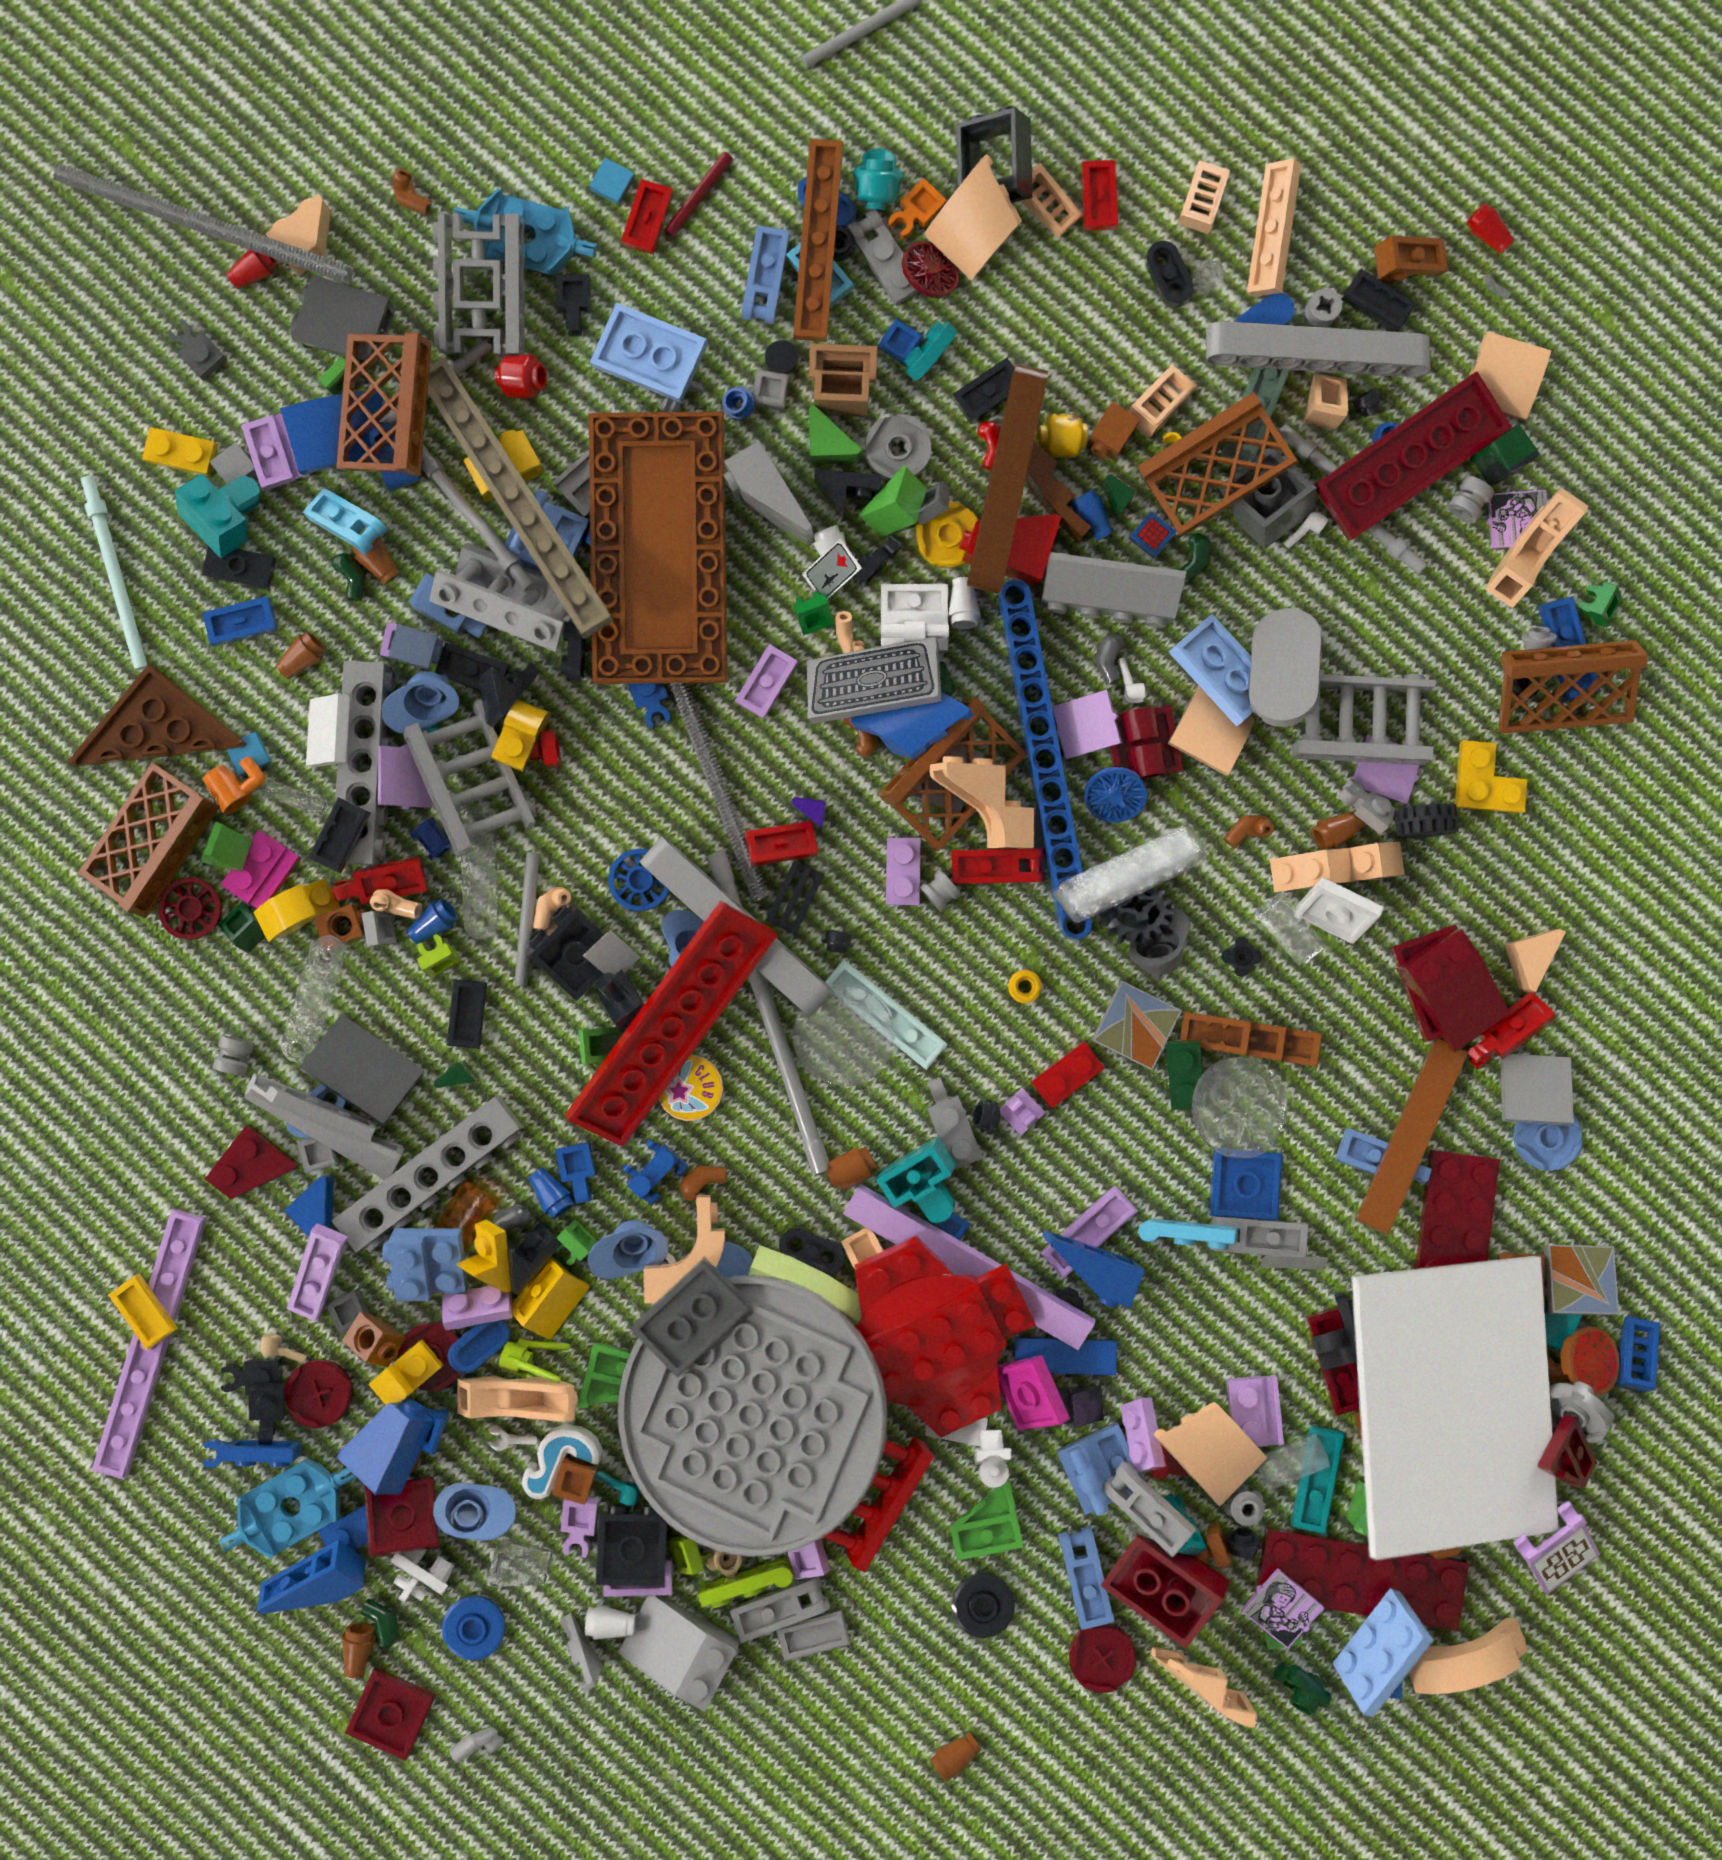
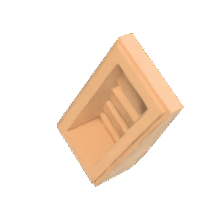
M1200 160L1198 161L1178 225L1209 235L1230 170ZM1202 172L1219 177V183L1201 177ZM1201 184L1216 189V193L1197 188V186ZM1194 195L1212 200L1213 202L1209 204L1194 199ZM1194 206L1209 211V214L1205 215L1190 210V208Z
M1039 163L1032 169V184L1036 181L1040 186L1033 192V198L1020 202L1059 238L1083 214L1042 164ZM1046 191L1049 196L1040 203L1037 198ZM1055 200L1059 205L1049 213L1046 208ZM1065 209L1069 214L1058 224L1055 218Z
M1172 364L1131 406L1129 412L1140 418L1136 428L1147 438H1151L1190 396L1197 385ZM1169 380L1182 392L1178 394L1166 382ZM1160 390V391H1161L1164 395H1166L1172 402L1170 403V402H1169L1167 399H1165L1160 393H1158V391ZM1151 400L1163 412L1161 413L1160 411H1158L1153 405L1149 403V401Z

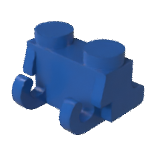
M650 1138L645 1144L657 1153L655 1157L640 1172L629 1163H626L622 1169L632 1176L626 1182L631 1191L641 1200L644 1199L653 1206L661 1195L657 1191H654L652 1195L649 1192L675 1165L678 1167L674 1172L679 1177L690 1166L665 1143L660 1147Z

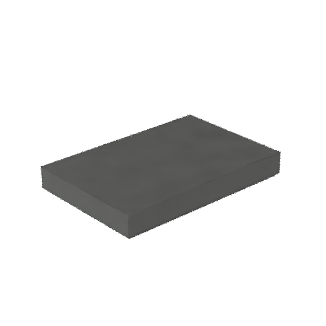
M342 1014L300 1066L302 1072L383 1127L424 1074L422 1068Z
M704 1256L631 1325L630 1330L678 1378L751 1310L752 1305Z

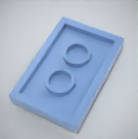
M616 303L589 363L593 368L682 403L707 348L708 341L704 337Z
M1211 614L1176 644L1169 653L1226 716L1238 726L1253 713L1249 700L1252 656L1219 620Z
M1390 1588L1332 1664L1364 1715L1374 1717L1430 1646L1433 1639L1402 1593Z

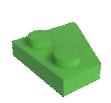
M599 1342L593 1344L577 1408L583 1409L591 1405L619 1400L622 1375L631 1353L630 1350Z
M1010 1480L994 1489L950 1525L957 1561L1023 1548Z

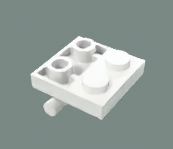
M881 584V647L936 637L939 653H947L949 637L948 584Z

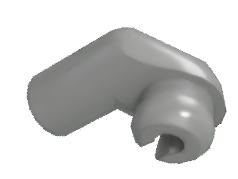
M489 1727L466 1736L451 1748L450 1755L455 1762L460 1763L482 1746H485L489 1753L495 1752L503 1744V1739L497 1734L499 1732L497 1729Z

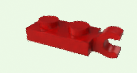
M418 856L356 869L352 873L354 880H338L334 882L335 886L332 887L335 901L359 896L361 905L370 903L373 893L379 889H388L396 895L403 897L427 892L428 883L421 858Z
M1529 992L1508 1008L1510 1012L1508 1016L1480 1034L1483 1041L1473 1046L1467 1052L1470 1056L1468 1060L1478 1070L1486 1065L1495 1053L1502 1059L1506 1058L1556 1019L1555 1013L1534 992Z

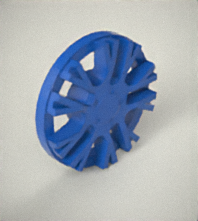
M632 849L624 852L614 861L609 871L608 884L612 896L620 905L629 910H651L660 905L670 891L665 886L660 896L653 892V885L663 884L659 880L654 881V875L645 867L640 866L641 855H645L649 851L647 849ZM634 855L636 866L631 869L628 868L624 860ZM618 866L629 871L627 876L616 872ZM614 879H625L627 884L624 888L616 890ZM628 889L632 890L633 892L625 900L621 898ZM648 891L654 899V902L650 904L644 895ZM636 894L642 896V906L631 905Z

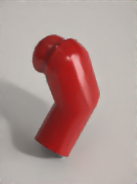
M983 421L977 429L978 436L985 440L988 446L981 464L988 471L992 469L1001 428L994 421Z

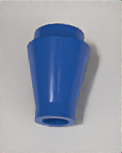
M1093 489L1070 503L1074 512L1091 526L1089 532L1096 541L1103 539L1114 531L1110 525L1100 494L1097 496Z
M441 898L437 902L432 901L413 925L407 929V934L418 945L432 938L435 934H440L453 928L454 922L458 920V915L445 899Z
M544 1167L529 1176L528 1181L531 1183L545 1215L549 1214L552 1219L558 1218L574 1205V1201L571 1199L572 1193L551 1176Z

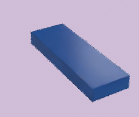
M1573 596L1537 607L1543 627L1549 628L1550 632L1557 636L1552 647L1587 645ZM1586 673L1576 683L1585 690L1597 679L1596 673ZM1557 675L1561 685L1566 679L1562 675ZM1572 685L1563 693L1565 702L1574 700L1581 693ZM1600 688L1594 694L1601 692Z
M1015 1336L1014 1361L1042 1355L1050 1373L1116 1375V1339H1085L1079 1350L1058 1338Z

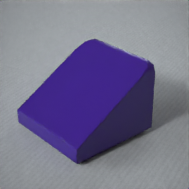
M800 797L792 798V806L823 830L826 803L822 800Z

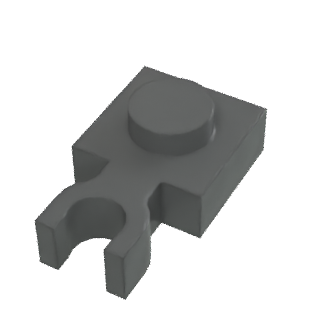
M181 318L179 322L185 327L184 334L176 336L170 329L166 333L178 345L184 346L177 354L204 381L228 359L202 331L194 337L193 329Z

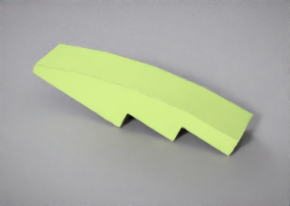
M759 1245L750 1267L749 1275L773 1277L804 1286L836 1306L854 1326L858 1324L861 1319L858 1294L824 1272L793 1257Z

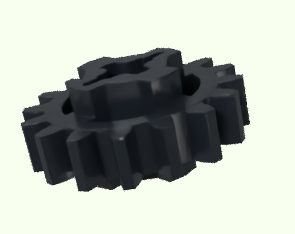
M1155 884L1100 909V925L1107 927L1106 935L1108 937L1115 934L1118 935V944L1129 940L1131 948H1134L1138 941H1141L1144 947H1148L1149 939L1151 938L1156 942H1160L1162 933L1168 934L1174 912L1171 911L1172 900L1165 899L1166 891L1162 889L1156 892L1154 890Z

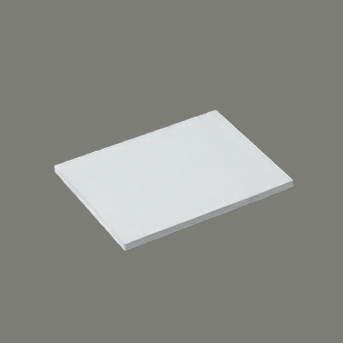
M1528 1256L1352 1276L1370 1557L1378 1560L1519 1538L1523 1534L1531 1536L1559 1531L1555 1477L1539 1469L1537 1465L1552 1438L1541 1257Z

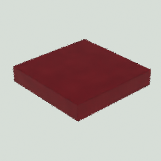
M434 1477L407 1480L401 1494H374L367 1486H364L370 1558L440 1547L438 1526L433 1516L434 1503L436 1501Z
M375 1667L346 1728L345 1734L407 1761L437 1694Z

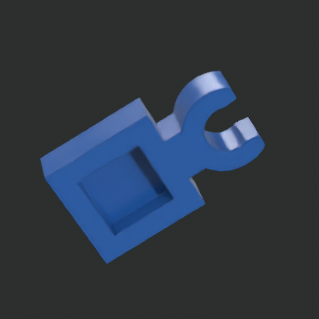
M628 684L636 708L639 710L647 707L645 722L651 730L655 729L652 721L655 714H663L666 723H671L669 711L661 706L660 703L669 699L664 684Z

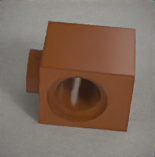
M1111 402L1090 435L1087 444L1092 447L1091 451L1102 459L1107 460L1110 458L1116 461L1135 431L1140 418L1116 403Z
M349 904L314 917L313 919L324 950L333 951L366 939L362 913H365L366 910L360 909L359 905ZM348 917L352 923V928L347 935L343 936L338 928L339 922L343 918Z
M359 1312L342 1342L366 1363L389 1367L406 1338L384 1318Z
M567 1453L561 1463L552 1495L585 1505L591 1495L600 1463L598 1465L592 1464Z

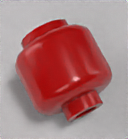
M509 354L501 360L499 367L496 368L495 382L507 398L534 399L546 387L547 372L544 364L540 363L534 355Z

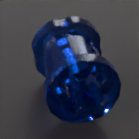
M434 817L425 820L410 834L413 839H418L429 853L428 858L431 861L437 860L452 848L450 841L437 827V820Z

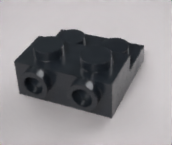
M572 903L569 907L562 905L551 916L553 923L545 931L540 928L528 938L527 944L529 947L526 949V952L541 969L577 1001L604 974L583 955L605 934L584 912Z
M608 1507V1514H599L595 1585L666 1586L669 1524L653 1507H642V1514H628V1507Z

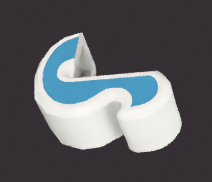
M564 1424L552 1428L539 1445L537 1452L539 1466L536 1462H532L524 1472L522 1485L527 1495L533 1499H542L550 1495L554 1489L561 1463L567 1453L598 1465L602 1457V1446L598 1438L591 1431L581 1426Z

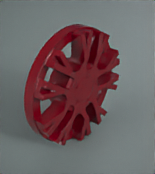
M194 877L181 878L171 883L162 893L158 905L159 919L163 927L171 935L184 940H198L208 934L210 935L212 931H215L218 923L221 922V917H223L222 898L213 885L202 879ZM194 883L203 886L200 893L196 896L193 893ZM185 884L188 895L184 894L181 885ZM173 891L180 897L176 904L167 900ZM210 892L212 896L203 901L202 898ZM210 903H215V913L207 911L206 907ZM165 908H175L176 913L166 914ZM204 915L212 918L211 923L202 919ZM178 916L181 919V922L177 926V928L174 929L169 924V921L173 920ZM190 922L187 934H183L186 923ZM201 922L204 930L196 933L195 924Z

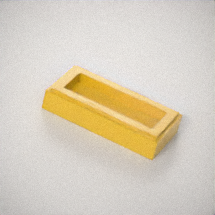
M140 1274L133 1276L108 1294L146 1350L151 1349L178 1329Z

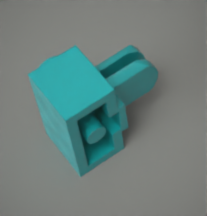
M201 474L175 490L177 513L220 559L248 542L246 518L243 515L260 505L259 485L254 479L240 476L218 490Z
M939 1136L883 1168L876 1179L894 1208L912 1198L914 1202L918 1203L927 1219L933 1223L946 1221L954 1210L955 1199L943 1182V1179L952 1175L956 1163Z

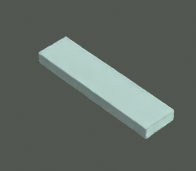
M845 960L840 963L826 980V983L833 989V994L924 1069L927 1070L947 1046L946 1042Z

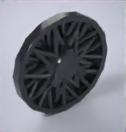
M988 1573L972 1574L962 1580L954 1591L951 1603L953 1616L959 1627L970 1636L979 1638L994 1637L1004 1631L1012 1621L1015 1610L1013 1593L1007 1583L998 1576Z

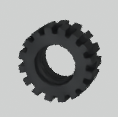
M1435 803L1396 809L1395 826L1397 837L1403 839L1429 838L1459 832L1457 805L1452 803Z

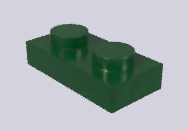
M1201 1039L1167 1041L1166 1052L1171 1110L1205 1108L1206 1097Z

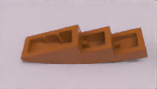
M1184 1012L1180 1041L1201 1039L1202 1049L1318 1067L1323 1034Z

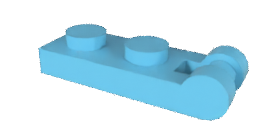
M323 488L303 511L310 521L351 544L364 555H367L373 548L371 544L378 536L383 537L388 531V528L379 519L326 488ZM364 527H367V528L364 530V532L360 535V533H361V531L363 530V528H364Z
M1149 1219L1139 1227V1235L1141 1239L1147 1242H1152L1159 1236L1174 1238V1243L1180 1245H1194V1241L1199 1240L1208 1241V1247L1228 1249L1229 1244L1237 1242L1238 1227Z

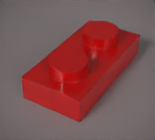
M1082 161L1084 231L1117 230L1116 161Z
M641 179L621 238L622 246L654 255L674 195L673 188Z
M812 821L749 830L745 833L751 867L816 857L818 854Z
M1083 1041L1030 1082L1052 1109L1105 1068L1085 1041Z

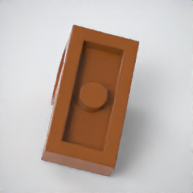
M1392 235L1374 247L1377 278L1384 283L1398 282L1411 275L1440 276L1448 271L1444 239Z

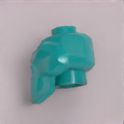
M882 148L871 149L862 155V165L857 166L852 172L855 190L858 192V199L867 202L866 209L886 210L887 203L896 202L901 182L905 178L903 172L896 169V156Z

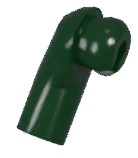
M368 1598L360 1614L375 1622L378 1646L384 1649L390 1648L399 1636L396 1614Z

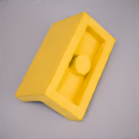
M551 1256L512 1303L513 1316L524 1328L547 1339H551L590 1286L586 1281L570 1274L558 1259Z

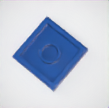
M1214 1148L1209 1215L1278 1221L1283 1154Z

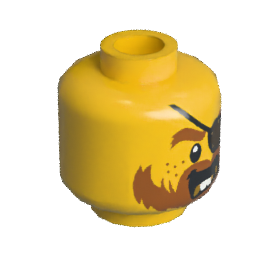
M1050 414L1047 416L1044 425L1038 426L1037 444L1043 446V450L1052 458H1074L1078 456L1081 450L1086 448L1088 439L1087 424L1082 423L1080 417L1076 414Z

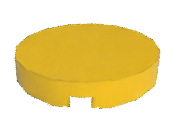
M949 502L948 510L923 525L918 522L915 541L920 554L928 563L939 568L954 569L965 565L966 562L961 561L964 551L959 549V545L964 531H971L975 522L979 521L977 516L964 505L958 502Z

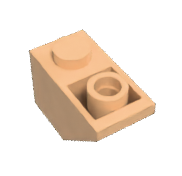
M317 194L313 198H307L302 201L297 210L287 218L277 220L266 235L269 239H276L280 243L291 244V247L302 248L306 252H313L317 256L325 257L331 211L322 197ZM289 264L298 277L307 271L306 269Z

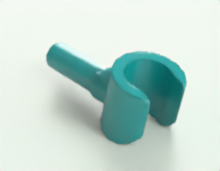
M601 1470L598 1472L597 1479L621 1491L620 1503L634 1506L639 1502L641 1491L635 1482H623Z

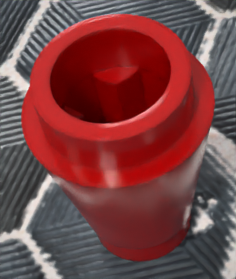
M1487 203L1482 204L1465 222L1470 227L1468 231L1495 249L1499 254L1515 240L1494 206L1490 207Z
M248 249L231 269L226 272V275L233 286L240 290L242 287L274 274L273 269L278 267V263L273 257Z

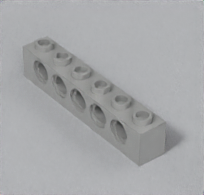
M344 661L342 694L349 695L350 697L347 759L345 763L337 764L335 802L339 797L371 812L366 823L368 833L363 839L357 841L346 865H380V859H384L386 853V841L381 838L382 825H386L388 820V808L385 805H378V746H392L391 739H387L388 726L382 718V705L390 695V692L395 691L396 677L395 673L391 672L392 668L380 662ZM369 690H375V701L371 705L364 706L362 702L363 695ZM367 723H372L374 726L372 736L368 739H362L360 734L361 728ZM365 756H370L372 759L371 768L367 772L361 773L358 767L359 761ZM363 789H368L370 793L368 803L364 806H359L356 800L358 793Z
M501 1095L495 1096L331 1221L341 1234L348 1236L347 1242L355 1253L365 1248L368 1252H371L385 1241L382 1235L392 1227L393 1229L403 1228L413 1219L410 1217V1214L420 1207L422 1211H425L439 1200L436 1194L447 1186L451 1191L465 1181L467 1178L464 1176V1173L473 1166L476 1170H479L493 1159L490 1154L500 1145L505 1150L519 1140L520 1136L517 1133L524 1126ZM481 1126L488 1127L492 1132V1140L489 1144H483L478 1140L477 1132ZM455 1146L460 1147L465 1153V1160L461 1165L455 1164L450 1157L451 1150ZM427 1167L435 1169L438 1174V1181L435 1185H430L424 1180L423 1175ZM399 1188H405L410 1192L411 1201L407 1206L402 1205L397 1200ZM373 1208L379 1209L383 1213L384 1221L381 1226L373 1224L370 1220V1212Z

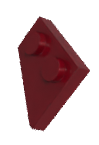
M246 1125L204 1179L231 1200L298 1168L300 1164L251 1125Z
M1563 1415L1558 1426L1552 1431V1438L1537 1465L1539 1469L1561 1481L1584 1489L1597 1461L1577 1417Z

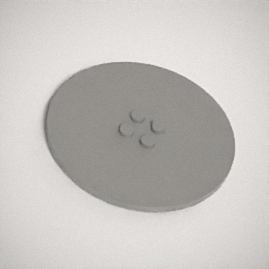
M756 1275L727 1277L726 1279L747 1299L752 1308L678 1378L639 1338L636 1341L628 1357L619 1390L618 1426L621 1445L630 1472L643 1496L653 1509L681 1534L711 1549L734 1555L769 1556L782 1554L802 1548L831 1532L849 1516L870 1488L878 1471L886 1441L887 1404L884 1385L878 1365L860 1332L836 1306L804 1286L788 1280Z

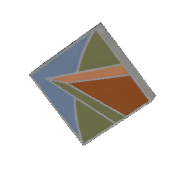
M1120 981L1091 1041L1153 1071L1182 1010L1124 981Z
M1551 1244L1544 1246L1549 1314L1619 1315L1614 1246Z

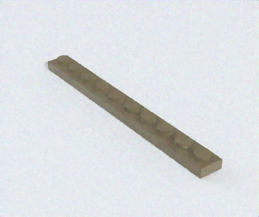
M445 357L431 365L428 382L429 396L583 638L586 639L613 622L614 620Z

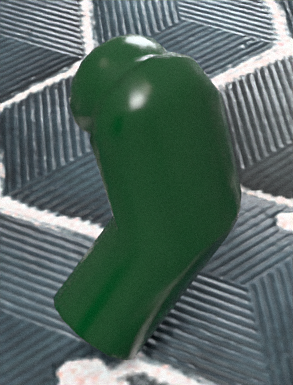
M1194 533L1189 537L1188 545L1192 550V558L1179 569L1180 571H1186L1184 582L1187 584L1210 564L1212 543L1207 536L1201 533Z
M349 553L336 555L332 560V566L335 571L339 570L348 580L345 598L353 601H362L366 578L365 569Z

